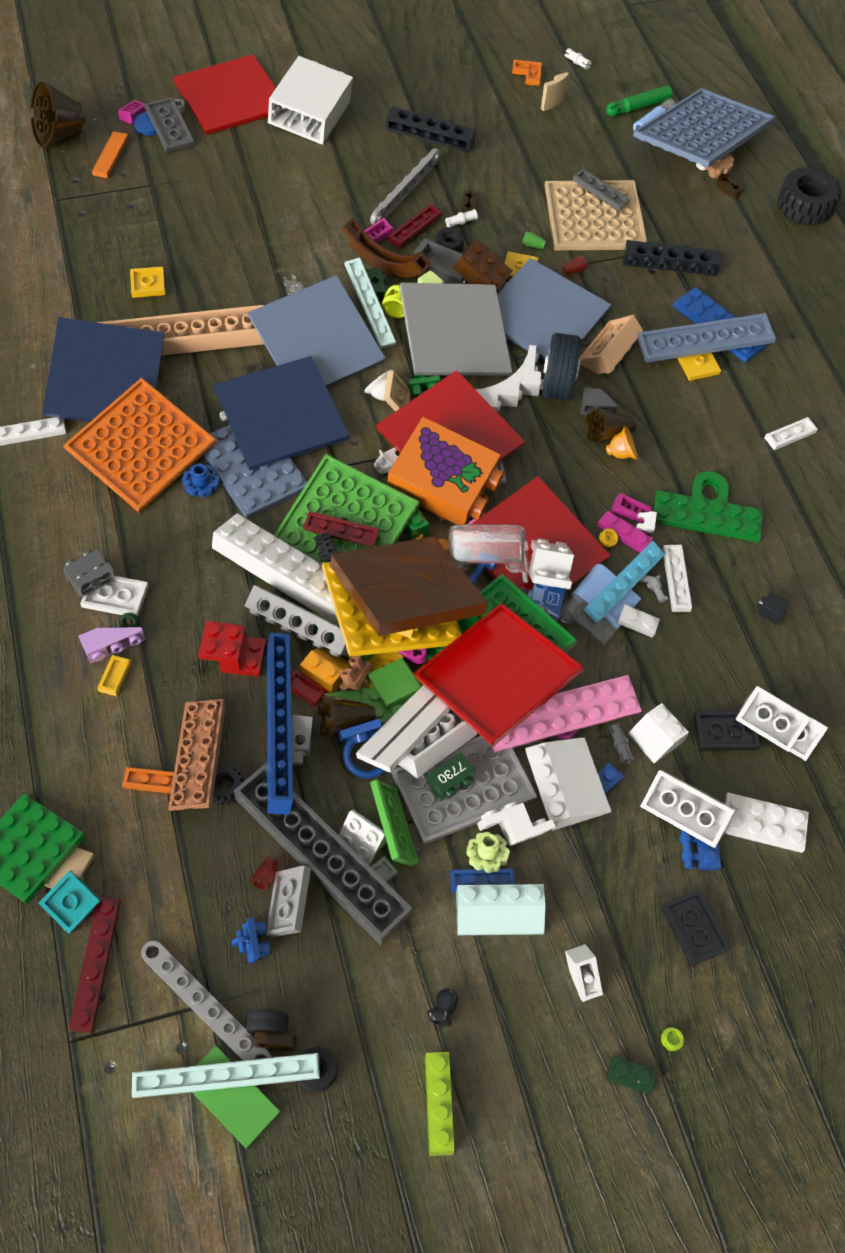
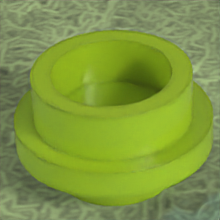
M670 1027L663 1031L661 1042L667 1050L677 1051L684 1044V1036L677 1028Z

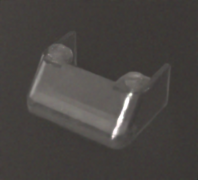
M454 525L450 527L449 555L462 571L468 569V563H505L506 568L510 572H522L524 582H528L530 554L525 529L522 526Z

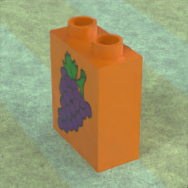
M422 417L388 472L387 485L419 501L420 507L464 528L470 517L475 519L481 517L488 504V500L482 498L487 488L494 492L497 490L504 472L497 469L500 454Z

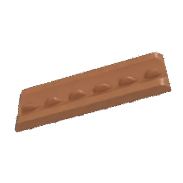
M224 699L185 702L168 807L169 811L189 808H210L212 806L225 714Z

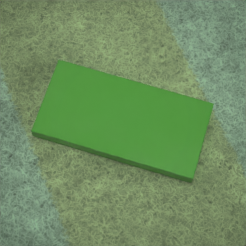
M379 780L370 782L392 860L412 867L418 865V857L398 789Z
M215 1046L196 1066L231 1061ZM255 1085L192 1092L246 1149L281 1113Z

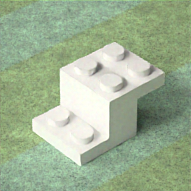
M538 538L537 541L532 540L531 549L533 553L528 571L532 582L570 589L572 581L569 578L574 554L567 544L563 542H556V544L548 543V540Z
M516 802L505 805L504 808L500 809V812L494 809L485 813V815L481 816L482 820L477 823L480 831L499 824L508 847L555 828L552 819L545 821V818L532 824L524 804L517 805Z

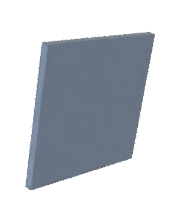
M531 258L497 294L505 338L527 351L529 350V345L536 346V353H539V358L544 361L546 356L549 355L552 334L558 332L567 335L571 334L572 336L577 335L583 341L611 307L610 303Z
M337 275L248 312V317L277 366L312 356L326 387L382 363L386 359Z

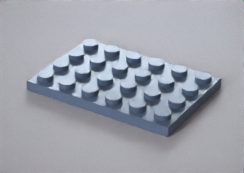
M230 425L210 433L217 443L203 457L209 465L217 470L220 482L246 519L300 494L307 484L306 479L290 458L249 470Z

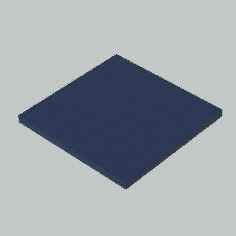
M58 317L42 414L44 416L91 422L141 377L157 389L164 332Z
M312 356L213 385L249 470L349 439V433Z

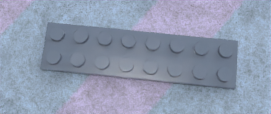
M766 313L638 333V341L646 363L770 344L776 340Z

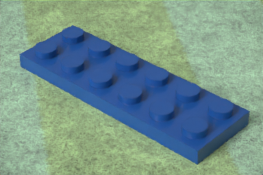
M697 287L680 297L673 304L674 308L695 324L736 318ZM768 344L731 349L729 351L746 363L764 350Z

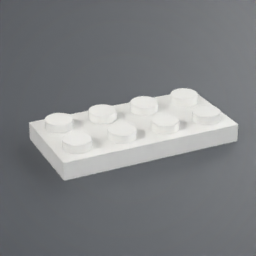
M732 793L726 794L725 804L736 809L737 812L725 834L801 853L804 852L809 812Z

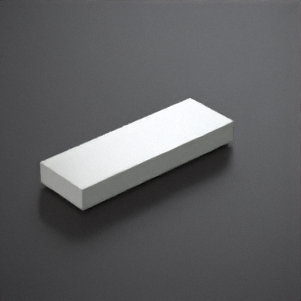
M807 417L766 434L765 439L774 450H777L815 434L818 429Z

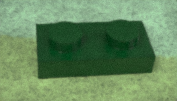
M612 1056L606 1080L651 1095L657 1071Z

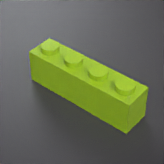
M449 1052L426 1053L429 1156L453 1155L454 1135Z

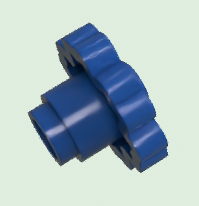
M193 465L190 467V471L184 472L182 478L186 492L190 493L191 496L199 495L202 498L212 495V490H217L220 484L217 470L211 465Z

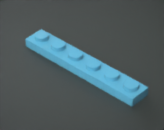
M654 541L649 543L583 610L595 623L599 622L665 553Z

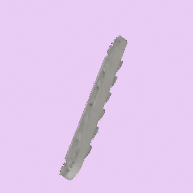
M433 148L412 169L410 174L406 175L404 180L388 194L387 198L380 202L371 215L370 223L372 225L382 218L386 219L433 169V166L441 158V150Z
M149 941L142 947L141 956L143 960L242 1061L255 1060L259 1056L272 1058L266 1049L254 1046V1037L159 942ZM154 947L159 949L157 957H147L149 949Z

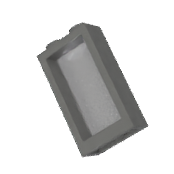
M424 238L412 254L414 255L422 251L431 263L421 276L431 270L444 281V284L468 283L467 280L452 268L462 255L461 253Z

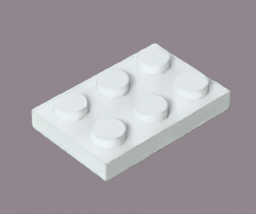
M114 576V581L85 595L80 604L83 608L119 615L132 612L138 616L149 585L148 582Z

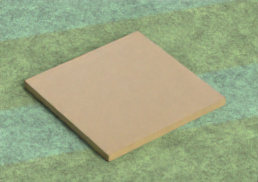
M602 180L630 199L629 204L620 211L575 181H545L544 186L554 251L624 250L626 240L647 242L635 180Z

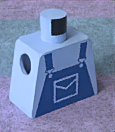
M538 583L533 585L531 591L521 588V591L538 606H546L551 618L555 621L558 620L565 588Z

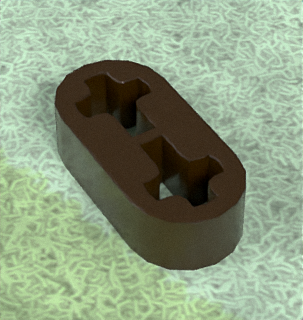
M721 174L718 177L716 184L718 188L734 198L741 195L743 186L726 174Z
M468 190L463 193L462 213L476 208L477 194L474 191Z
M271 1031L255 1032L254 1046L275 1051L291 1052L296 1050L297 1037Z

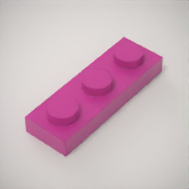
M607 511L598 521L597 526L603 530L613 529L618 535V540L639 553L653 541V538L610 511Z

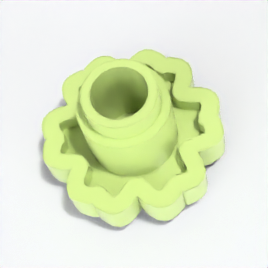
M490 832L478 833L476 839H471L467 846L466 854L470 857L469 864L474 866L476 870L484 869L487 873L498 872L500 865L504 866L508 862L510 850L506 848L507 841L499 834L493 835Z

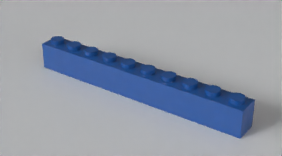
M270 633L267 645L268 813L289 814L293 802L290 634Z

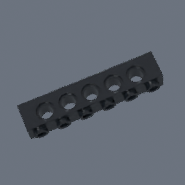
M393 106L386 116V130L467 153L471 151L475 143L476 129Z
M626 240L623 265L717 276L721 266V251Z

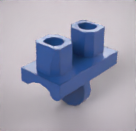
M254 917L246 919L247 923L242 925L243 930H238L237 938L232 940V946L239 947L241 954L247 951L249 964L255 963L258 958L268 956L270 953L269 943H258L257 940L258 936H265L266 934L265 922H254Z

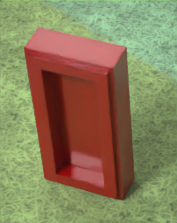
M297 670L291 673V692L316 707L324 694L327 693V689Z

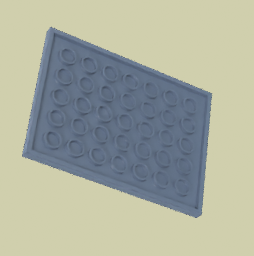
M701 88L634 130L633 136L641 141L651 143L653 146L663 148L665 151L675 153L677 156L684 157L691 162L701 164L703 167H710L774 123L776 116Z

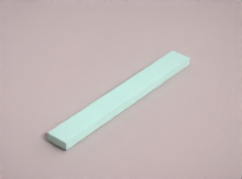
M313 1053L132 1072V1097L141 1098L320 1079L319 1054Z

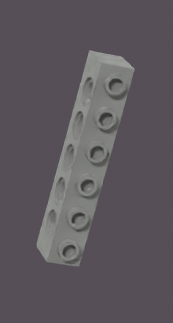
M253 586L244 605L250 609V613L258 617L263 615L266 617L265 620L274 625H276V622L281 624V629L291 633L292 630L297 632V637L305 641L308 639L314 641L313 645L318 648L324 649L326 647L330 649L329 653L336 657H340V655L348 656L340 626L262 587ZM269 602L270 608L266 610V605ZM285 610L286 615L282 618V612ZM301 618L302 624L298 627L297 621ZM317 626L318 632L314 635L313 629ZM334 634V641L330 643L329 638Z

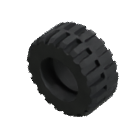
M801 167L791 171L785 177L778 195V205L782 213L787 215L790 220L793 219L795 222H801L804 225L821 224L830 219L834 214L841 197V187L837 179H834V176L829 175L827 171H821L819 168Z

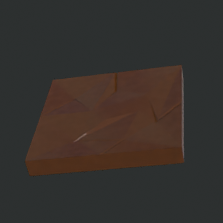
M435 536L331 554L330 567L378 637L486 614L488 602Z

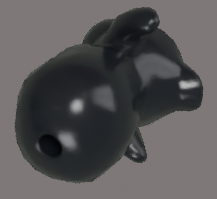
M445 988L438 992L435 1008L427 1011L430 1022L443 1027L451 1026L450 1017L455 1012L459 1000L458 994L454 990Z

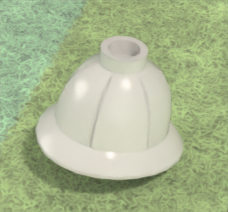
M392 369L374 380L364 392L371 394L378 400L385 401L387 373L392 371Z

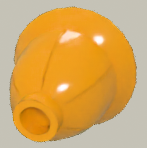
M625 426L622 432L613 437L610 445H606L607 453L619 459L631 457L638 460L632 435Z

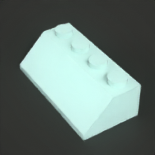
M544 884L457 886L458 935L544 934Z

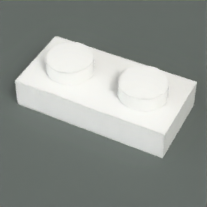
M624 605L617 623L653 637L660 619Z

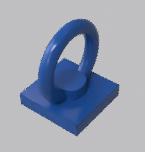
M380 719L342 730L338 735L340 743L346 742L343 749L344 763L347 769L357 777L371 779L385 772V770L379 767L369 771L359 769L351 758V750L354 744L368 741L382 727Z

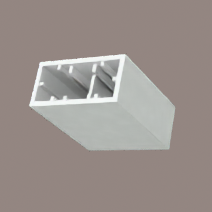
M298 56L269 98L268 123L323 145L350 102L353 77L321 65L316 61Z

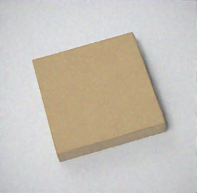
M392 370L387 373L384 400L396 412L410 402L411 390L396 372Z

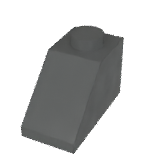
M584 387L580 414L587 415L595 408L616 413L617 404L601 389Z

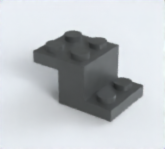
M98 549L86 552L78 560L68 561L63 567L66 581L69 585H72L79 598L114 581L113 568L110 563L105 562Z

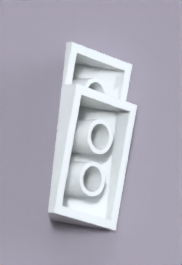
M756 686L746 699L736 717V720L805 761L828 729L827 726L759 686Z

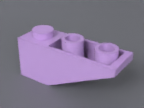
M141 627L95 628L79 635V639L90 663L101 661L109 655L120 653L125 648L140 644L145 640V636Z

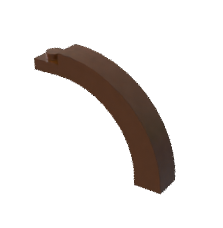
M351 218L341 228L350 240L349 246L370 265L380 268L381 271L387 274L404 278L415 277L423 274L431 265L422 251L414 255H400L381 247L366 234L354 218Z

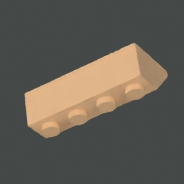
M630 315L609 321L580 356V365L597 374L611 373L617 363L623 359L625 353L631 349L632 344L638 340V333L643 332L635 316Z

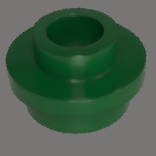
M127 612L121 616L119 623L121 628L138 627L139 618L136 614ZM128 618L132 619V625L127 623Z

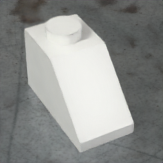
M586 944L565 951L569 971L582 1002L603 995L596 957Z

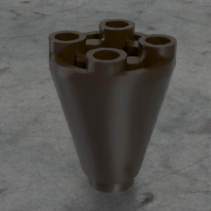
M595 408L586 416L588 423L587 439L594 443L612 440L615 435L622 432L625 426L629 429L630 433L636 430L635 419L608 410Z
M332 695L323 696L322 704H318V715L322 716L320 733L321 735L332 736L339 734L342 730L373 721L376 718L375 707Z

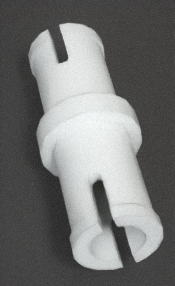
M570 48L567 49V53H565L566 58H569L574 64L580 65L586 70L590 68L588 64L591 65L592 62L583 57V54L576 53Z
M475 209L465 213L459 212L458 215L445 218L446 226L464 225L465 222L478 219V215Z

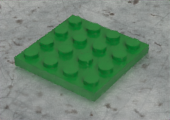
M23 794L0 819V886L28 905L85 839L86 835Z

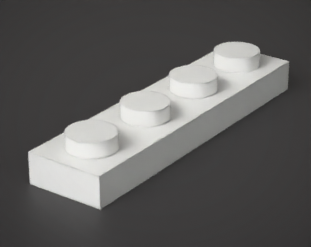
M54 417L0 427V446L66 434L64 418Z
M664 545L662 551L665 553L663 557L672 612H691L692 604L682 545Z

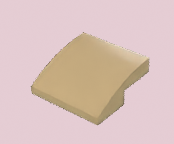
M568 72L555 75L553 81L544 83L541 104L543 111L556 107L565 99Z
M76 848L44 886L52 889L69 870H72L83 881V874L94 859L93 853Z

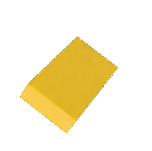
M112 655L97 687L98 691L117 696L132 664L131 660Z

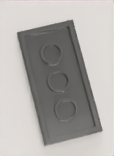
M173 97L144 104L145 110L166 153L195 146V141Z

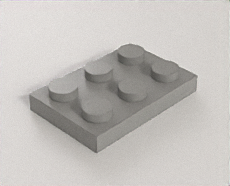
M304 865L276 872L265 935L276 937L301 932L311 868Z

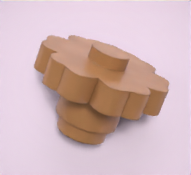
M727 154L710 167L704 168L708 170L710 177L718 178L721 174H727L732 170L734 158L731 154Z

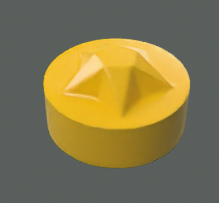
M605 529L599 535L600 543L607 548L616 545L618 542L617 533L613 529Z

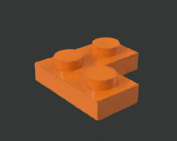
M513 60L512 74L526 75L525 84L539 86L542 62Z

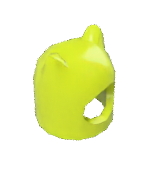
M399 285L391 286L382 301L383 311L393 318L404 317Z

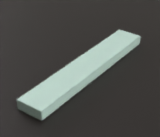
M361 258L345 262V267L380 350L396 345V340Z

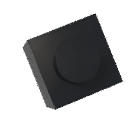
M770 592L767 597L763 596L758 603L760 609L757 614L777 625L789 607L790 602Z

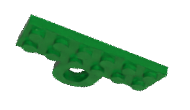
M705 471L695 477L691 496L656 490L653 512H657L656 524L759 542L761 539L763 509L727 503L729 486L726 479L716 472ZM710 485L714 487L717 495L716 499L709 500L702 495L705 486Z

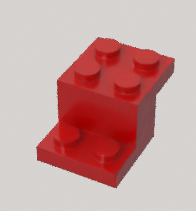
M206 621L198 656L199 659L219 661L220 669L223 673L260 677L266 639L247 637L245 625Z

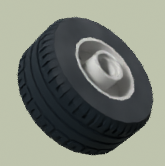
M558 332L552 334L549 355L546 356L543 371L545 378L542 395L545 398L568 401L572 398L574 384L580 367L579 356L582 339L579 336Z

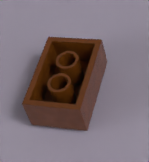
M477 238L466 248L452 267L470 284L495 285L497 292L513 271Z

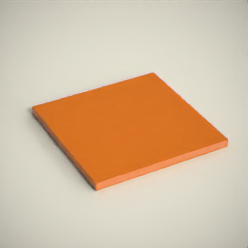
M141 377L63 446L79 462L140 513L213 447L217 441Z

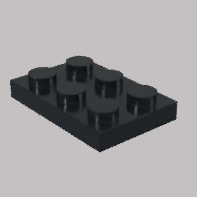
M695 711L694 713L699 751L758 750L760 748L758 733L736 720L740 711Z
M700 889L661 906L691 967L731 949Z

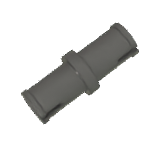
M620 723L611 725L609 730L614 739V748L618 750L622 764H629L634 761L629 748V739L625 737Z

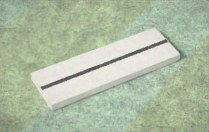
M423 685L356 752L357 758L391 772L450 711V708Z

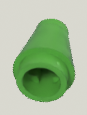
M526 231L522 244H525L527 247L542 250L546 243V240L532 231Z

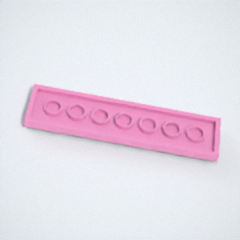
M629 675L555 694L493 747L494 752H500L639 714L641 708Z

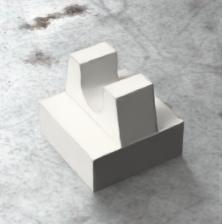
M657 512L638 513L637 518H642L644 523H638L636 528L643 530L645 533H652L655 530Z

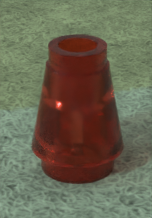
M578 256L563 265L562 269L565 275L583 272L584 269H587V263L583 256Z
M267 857L252 875L251 883L254 887L266 890L267 887L271 886L278 864L277 860L272 857Z

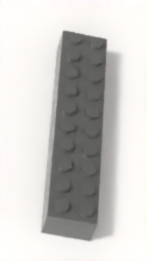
M266 764L234 790L236 801L301 866L305 865L311 868L310 875L380 946L412 916L413 908L294 791L289 814L268 813Z

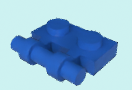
M681 829L680 843L683 844L684 853H682V861L685 862V869H693V862H698V870H720L721 862L718 844L714 848ZM691 844L696 845V853L692 852Z

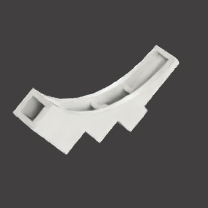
M529 345L528 355L523 365L508 379L487 388L475 389L495 411L500 412V406L517 407L518 400H522V395L538 396L539 389L543 390L544 379H541V372H537L538 366L535 365V363H538L539 353H536V346Z

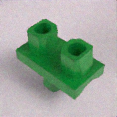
M413 374L414 379H409V385L407 386L415 398L423 393V388L429 389L440 382L439 375Z

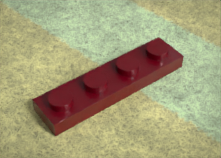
M431 204L390 234L388 241L399 248L403 247L442 216V211Z
M311 511L308 512L303 526L304 531L316 534L328 531L332 538L366 547H375L380 534L378 528Z

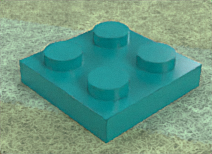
M69 870L38 904L70 934L102 900L72 870Z

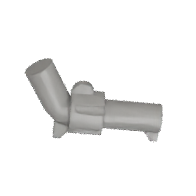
M644 575L639 580L640 582L648 583L647 587L655 592L659 603L668 600V597L664 596L661 589L660 576Z

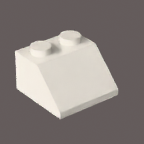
M661 703L648 712L628 735L655 764L681 745L689 732Z

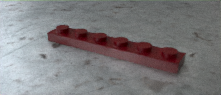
M98 896L102 901L96 906L69 1024L70 1031L93 1033L118 918L120 898Z

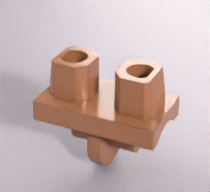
M360 656L351 657L349 664L352 668L345 669L340 674L343 680L340 685L342 691L348 688L359 691V689L369 686L366 678L373 667L372 663L363 662Z

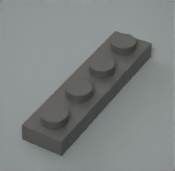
M584 168L573 175V181L618 211L622 210L630 202L628 197Z

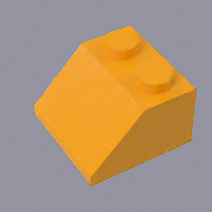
M326 647L324 649H314L300 664V673L327 689V693L336 692L343 682L340 677L341 672L352 667L344 658L330 654V650Z

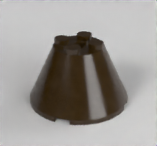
M38 82L35 85L30 108H33L31 127L37 144L41 147H49L74 135L81 134L82 125L86 122L81 102L75 101L47 82Z

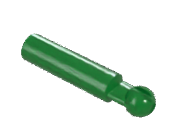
M669 85L623 98L616 102H610L606 107V113L610 117H615L618 114L632 112L671 100L672 89Z

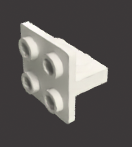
M355 810L349 812L339 836L369 865L372 863L377 851L387 843L385 833Z

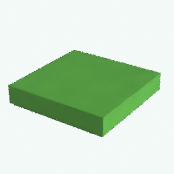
M403 658L368 674V679L387 708L414 695L421 688Z

